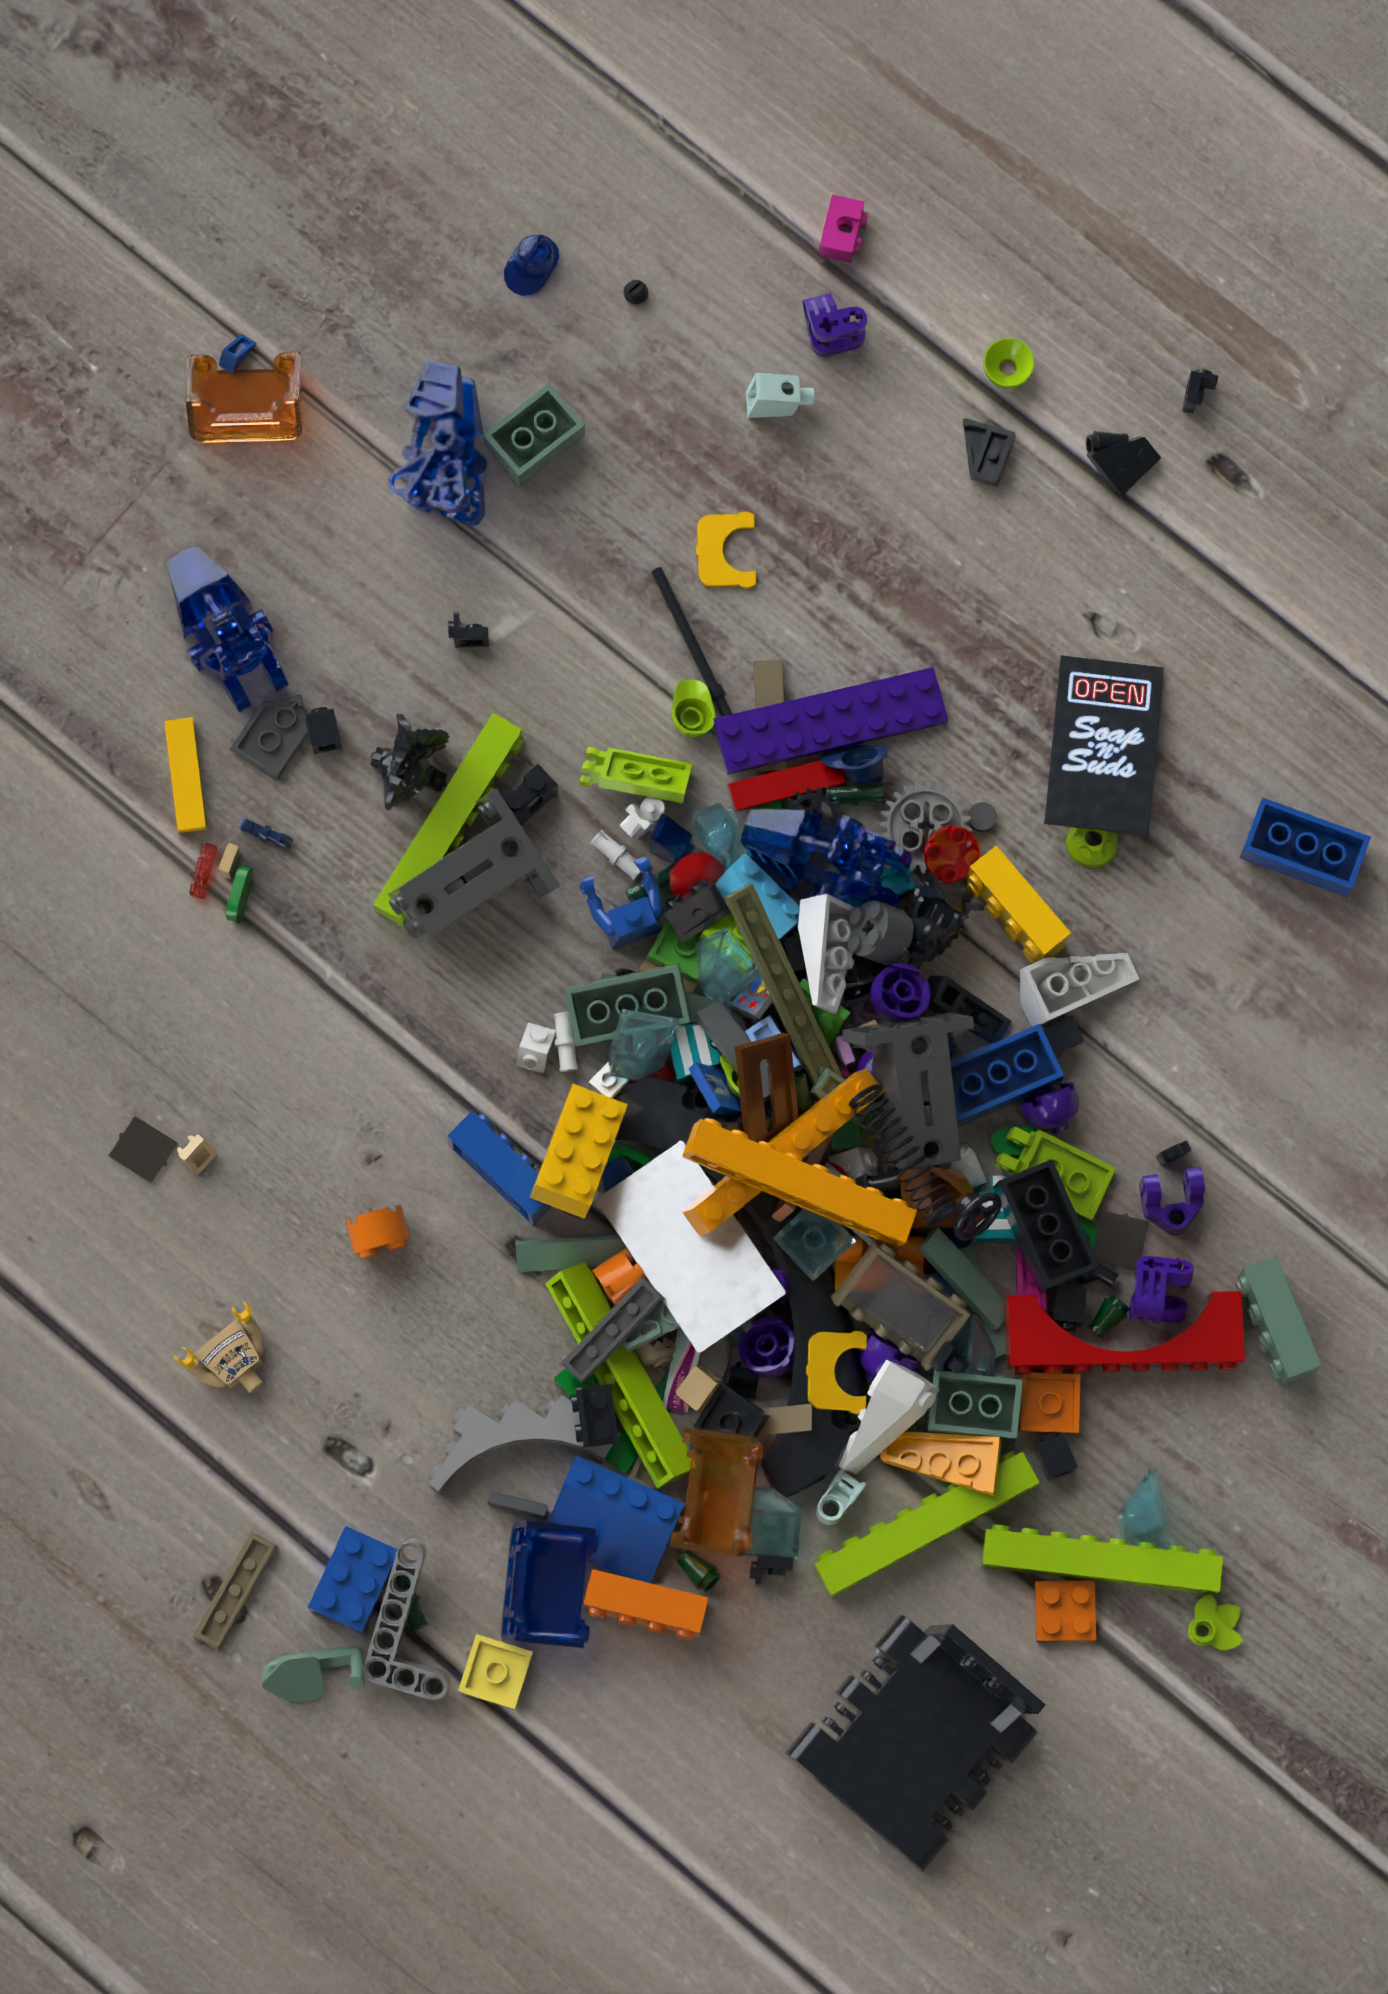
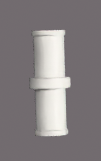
M603 830L593 838L590 844L609 858L608 862L612 866L616 864L633 881L639 877L641 871L634 863L636 859L627 852V847L617 844Z
M569 1012L556 1013L554 1018L557 1039L554 1040V1045L558 1047L560 1072L577 1071L576 1043Z

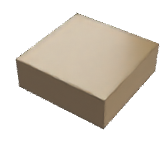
M231 843L227 844L219 865L222 877L232 879L241 855L239 846Z

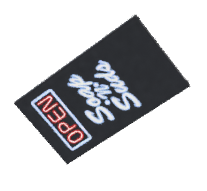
M1061 655L1044 824L1140 836L1149 835L1164 667Z

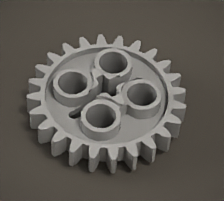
M928 780L924 788H920L919 783L915 781L912 791L904 785L903 796L894 792L893 796L896 802L887 800L885 803L890 812L881 811L880 814L887 821L878 824V827L886 829V832L879 836V839H888V843L883 849L888 850L892 848L894 851L890 859L900 857L899 864L907 861L910 864L911 871L916 866H919L920 873L924 874L926 865L924 853L921 851L923 830L918 829V826L924 820V803H929L927 824L933 828L927 833L926 840L928 841L934 832L946 826H961L970 832L972 831V828L964 826V823L971 820V816L962 815L967 805L959 807L957 805L961 796L958 795L953 799L949 797L952 788L947 789L944 793L941 792V783H938L935 789H931ZM908 805L917 807L919 817L914 820L908 819L904 815V808ZM936 807L946 809L948 812L947 820L937 821L933 817V809ZM905 834L916 836L918 844L915 848L904 846L902 838Z

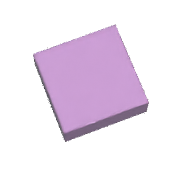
M843 1035L836 1037L835 1047L842 1068H853L855 1066V1058L850 1044L843 1041Z

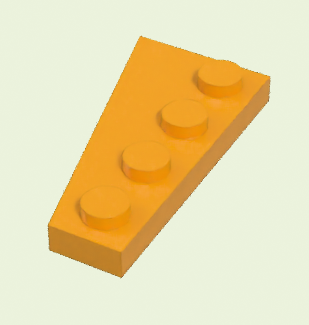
M904 1432L881 1452L880 1459L883 1463L995 1497L1002 1440L997 1436Z

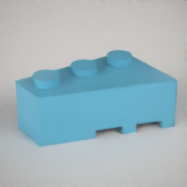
M745 853L727 869L715 883V886L725 901V896L747 884H753L779 941H782L797 926L800 906Z

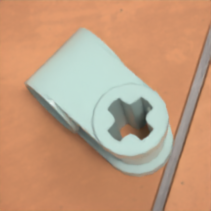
M841 1468L818 1503L816 1509L818 1520L825 1525L836 1524L850 1505H853L867 1484L864 1481L860 1483L847 1474L846 1470ZM832 1503L838 1508V1514L829 1517L823 1513L822 1506Z

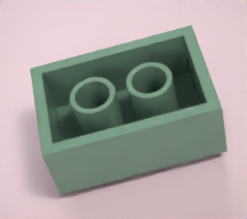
M547 384L483 434L484 446L520 487L584 438L585 424L550 384Z
M934 1370L932 1384L938 1387L939 1391L936 1394L935 1402L929 1408L927 1433L997 1436L1001 1438L1002 1442L1015 1443L1018 1434L1023 1380L965 1373L956 1374L946 1371L938 1372Z

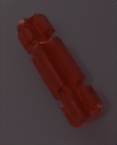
M206 842L201 845L199 852L201 857H198L193 875L194 883H191L189 890L190 896L198 899L205 897L207 890L205 885L209 883L214 864L212 859L215 858L217 853L216 845Z

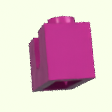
M832 194L819 246V256L851 263L853 254L859 255L862 238L857 236L860 228L865 229L868 212H864L865 201ZM849 227L852 229V231L850 233H846L840 231L838 228Z

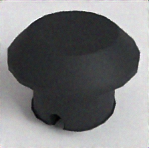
M632 280L624 287V297L629 303L640 304L648 297V288L640 280Z

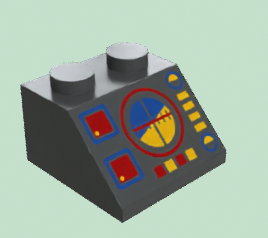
M756 965L747 976L750 979L744 988L739 986L730 998V1001L733 1002L731 1004V1012L738 1013L750 1026H754L769 1015L771 1016L776 1009Z

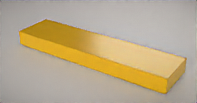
M193 717L164 721L178 833L206 830Z

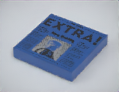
M698 1062L689 1067L692 1077L713 1113L724 1116L742 1114L740 1098L729 1089L724 1069Z

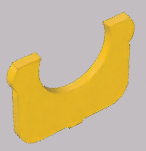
M743 511L737 515H706L699 520L697 525L698 545L696 546V556L698 557V575L702 584L708 587L740 586L744 589L756 586V570L749 572L736 570L726 562L723 555L724 542L731 533L739 529H755L754 514Z
M854 1331L849 1334L818 1332L810 1338L806 1375L808 1376V1400L814 1408L848 1410L852 1414H859L861 1409H866V1396L856 1397L845 1393L839 1387L834 1373L836 1361L844 1351L852 1348L866 1350L867 1335L863 1332Z

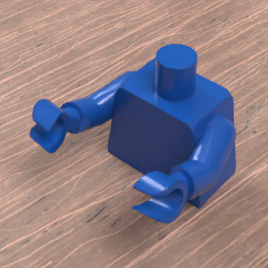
M646 857L634 860V863L643 874V885L648 897L608 911V913L604 911L602 901L595 893L593 876L584 878L580 883L582 894L588 897L586 901L591 915L607 935L612 950L660 933L662 929L660 918L663 915L661 891L655 875L651 873L653 866Z

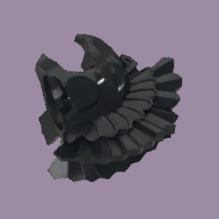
M396 714L398 734L396 735L393 749L377 747L376 752L371 754L372 761L370 763L372 767L379 768L382 774L386 810L390 811L394 806L396 807L401 802L419 793L424 787L441 792L442 787L446 786L445 779L447 774L438 770L437 767L431 765L428 761L435 751H440L446 747L445 744L449 742L447 739L450 738L446 731L442 729L428 730L427 728L423 730L418 728L416 731H412L411 725L404 715Z
M913 873L908 876L916 885L911 903L912 909L908 915L911 917L914 927L912 942L909 948H907L910 956L908 964L917 969L922 966L923 962H932L936 955H942L946 948L951 947L952 940L958 938V931L964 928V921L969 918L968 915L971 911L984 910V905L970 902L975 896L971 890L963 891L958 895L944 892L939 886L938 878L935 874L928 875V882H924Z

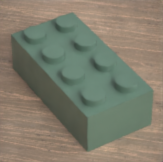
M680 963L569 986L564 989L576 1046L686 1024L692 1021Z
M1277 1256L1244 1268L1237 1277L1236 1289L1241 1291L1242 1299H1246L1250 1308L1246 1312L1251 1325H1257L1261 1335L1258 1337V1343L1264 1354L1268 1353L1272 1364H1269V1369L1275 1381L1279 1380L1281 1386L1315 1374L1322 1365Z

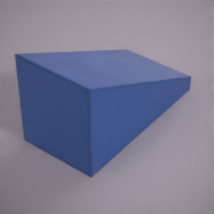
M243 334L222 350L219 366L233 374L256 346V342Z

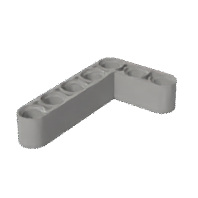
M410 1538L403 1542L397 1550L364 1664V1674L369 1681L375 1684L436 1701L444 1697L451 1686V1679L448 1673L442 1669L397 1656L427 1552L426 1546L421 1540ZM412 1546L416 1548L419 1558L414 1561L407 1559L404 1553L405 1547ZM399 1575L407 1576L411 1582L410 1588H400L397 1585L396 1577ZM392 1603L398 1604L402 1608V1616H391L388 1611V1605ZM383 1632L390 1633L394 1637V1644L391 1646L384 1645L380 1640V1634ZM372 1662H383L386 1667V1673H375L372 1669ZM404 1669L412 1671L415 1681L411 1683L404 1682L401 1679L400 1671ZM429 1679H440L443 1683V1690H432L429 1686Z

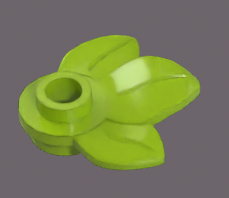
M1212 1594L1205 1595L1198 1600L1194 1607L1195 1618L1188 1626L1190 1640L1198 1646L1211 1644L1221 1651L1239 1646L1243 1639L1233 1628L1239 1620L1241 1608L1231 1604L1217 1606V1602ZM1199 1626L1206 1627L1208 1631L1207 1636H1199L1197 1628Z

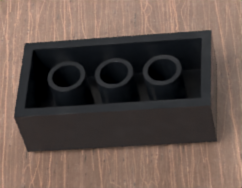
M1052 1159L999 1180L993 1186L995 1193L1001 1198L1002 1209L1040 1294L1091 1274L1100 1267Z

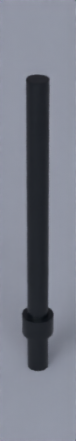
M662 567L654 569L652 575L709 689L712 702L715 703L721 717L733 714L725 699L726 692L722 684L717 683Z

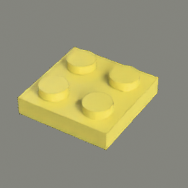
M476 1634L458 1692L515 1710L533 1651Z

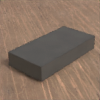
M495 1491L489 1493L487 1502L490 1506L546 1520L548 1512L546 1504Z

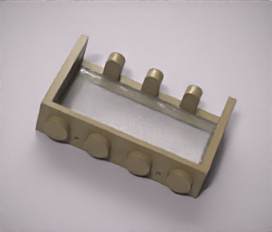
M873 1241L872 1245L838 1290L831 1295L832 1301L836 1306L842 1305L849 1310L851 1315L859 1322L863 1320L870 1325L883 1339L888 1338L895 1343L902 1353L907 1356L910 1354L920 1361L922 1367L928 1371L931 1368V1361L944 1342L951 1341L970 1317V1313L966 1308L968 1303L955 1293L952 1296L943 1291L944 1286L935 1278L930 1276L927 1280L920 1275L921 1269L907 1259L905 1262H902L895 1257L897 1252L888 1244L883 1242L880 1246Z

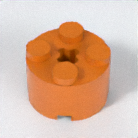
M402 1205L395 1206L396 1212H391V1209L388 1210L387 1207L356 1216V1223H352L351 1219L345 1220L354 1255L359 1254L360 1258L367 1259L379 1255L378 1249L388 1247L390 1251H395L408 1247L406 1241L410 1240L411 1237Z
M627 1248L592 1270L595 1278L614 1307L642 1277L647 1279L638 1263L632 1266L635 1260Z

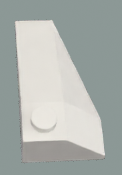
M828 894L800 900L798 929L812 1003L814 1006L833 1014L837 1013L846 987L844 979L848 969H852L854 964L852 959L853 952L848 950L847 943L851 936L849 916L856 907Z
M1128 953L1044 958L1020 969V1003L1032 1027L1039 1023L1043 1024L1139 980V977Z
M886 1360L869 1388L867 1394L871 1396L867 1409H861L859 1413L860 1427L858 1431L850 1436L839 1467L858 1474L925 1414L926 1410L935 1402L939 1388L915 1371Z

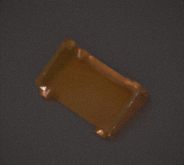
M283 352L278 354L274 358V369L236 370L233 374L227 370H218L216 360L209 355H188L185 402L190 436L194 440L204 443L277 441L298 438L302 434L303 424L301 352Z
M685 1427L682 1442L689 1443L692 1450L686 1453V1457L691 1458L685 1516H679L678 1522L683 1523V1526L679 1532H672L670 1547L736 1557L743 1556L746 1551L751 1549L753 1542L750 1529L758 1461L761 1460L763 1455V1445L759 1443L758 1437L710 1428Z

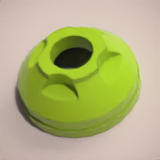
M999 339L993 342L985 352L983 358L984 372L987 378L998 387L1004 389L1017 388L1028 381L1034 369L1033 353L1024 342L1018 339ZM1003 362H1011L1015 365L1016 371L1012 375H1004L1000 372L999 366Z
M1073 827L1069 829L1066 837L1067 852L1076 864L1084 868L1095 869L1103 867L1114 858L1117 852L1118 837L1115 832ZM1088 832H1098L1102 837V842L1098 846L1087 844L1085 835Z

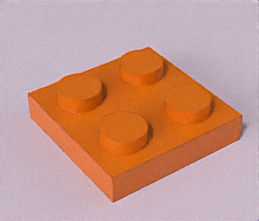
M1021 1374V1380L1023 1381L1019 1432L1079 1434L1080 1374Z
M1095 1580L1034 1582L1036 1642L1097 1640Z

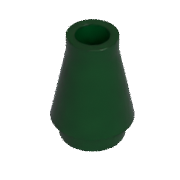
M1111 1294L1108 1299L1104 1298L1089 1328L1102 1338L1108 1331L1127 1317L1126 1313L1130 1308L1115 1295Z
M689 1549L684 1551L677 1560V1563L683 1568L697 1590L702 1589L704 1592H708L721 1577V1574L717 1571L718 1567L695 1555Z

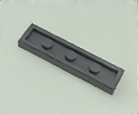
M720 1000L697 1011L694 1018L737 1072L735 1047L750 1043L751 1040ZM765 1059L760 1063L764 1102L770 1099L767 1070L769 1065Z
M642 1277L561 1364L584 1384L665 1298Z

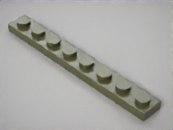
M747 884L725 896V901L786 1031L791 1036V1041L812 1086L814 1087L825 1068L831 1069L843 1078L753 884Z

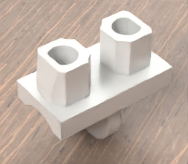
M647 797L642 801L641 805L630 804L625 809L630 815L620 826L631 838L637 837L641 839L648 831L657 832L662 825L655 821L660 820L664 816L666 811L665 803L662 799Z

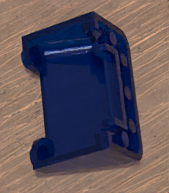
M521 1521L513 1524L510 1535L501 1622L502 1641L584 1648V1644L589 1640L590 1627L581 1618L586 1559L591 1558L592 1553H596L598 1550L599 1539L598 1536H595V1528L534 1521Z

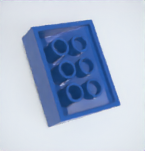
M576 1455L540 1541L616 1575L651 1583L683 1513L685 1503Z

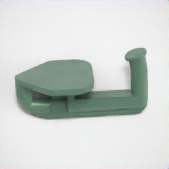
M345 1646L281 1656L267 1663L262 1669V1687L291 1703L313 1701L320 1698L324 1693L321 1669L350 1665L351 1675L348 1677L347 1682L353 1688H361L365 1685L363 1652L358 1646Z

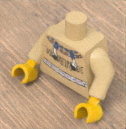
M243 1301L246 1307L243 1313H237L235 1308L232 1307V1313L236 1317L232 1323L194 1353L190 1349L182 1347L187 1352L186 1359L181 1361L174 1355V1360L186 1367L201 1383L217 1388L226 1385L231 1389L240 1382L250 1394L263 1384V1381L254 1370L262 1364L260 1357L264 1353L262 1331L255 1318L251 1315V1308L246 1301Z

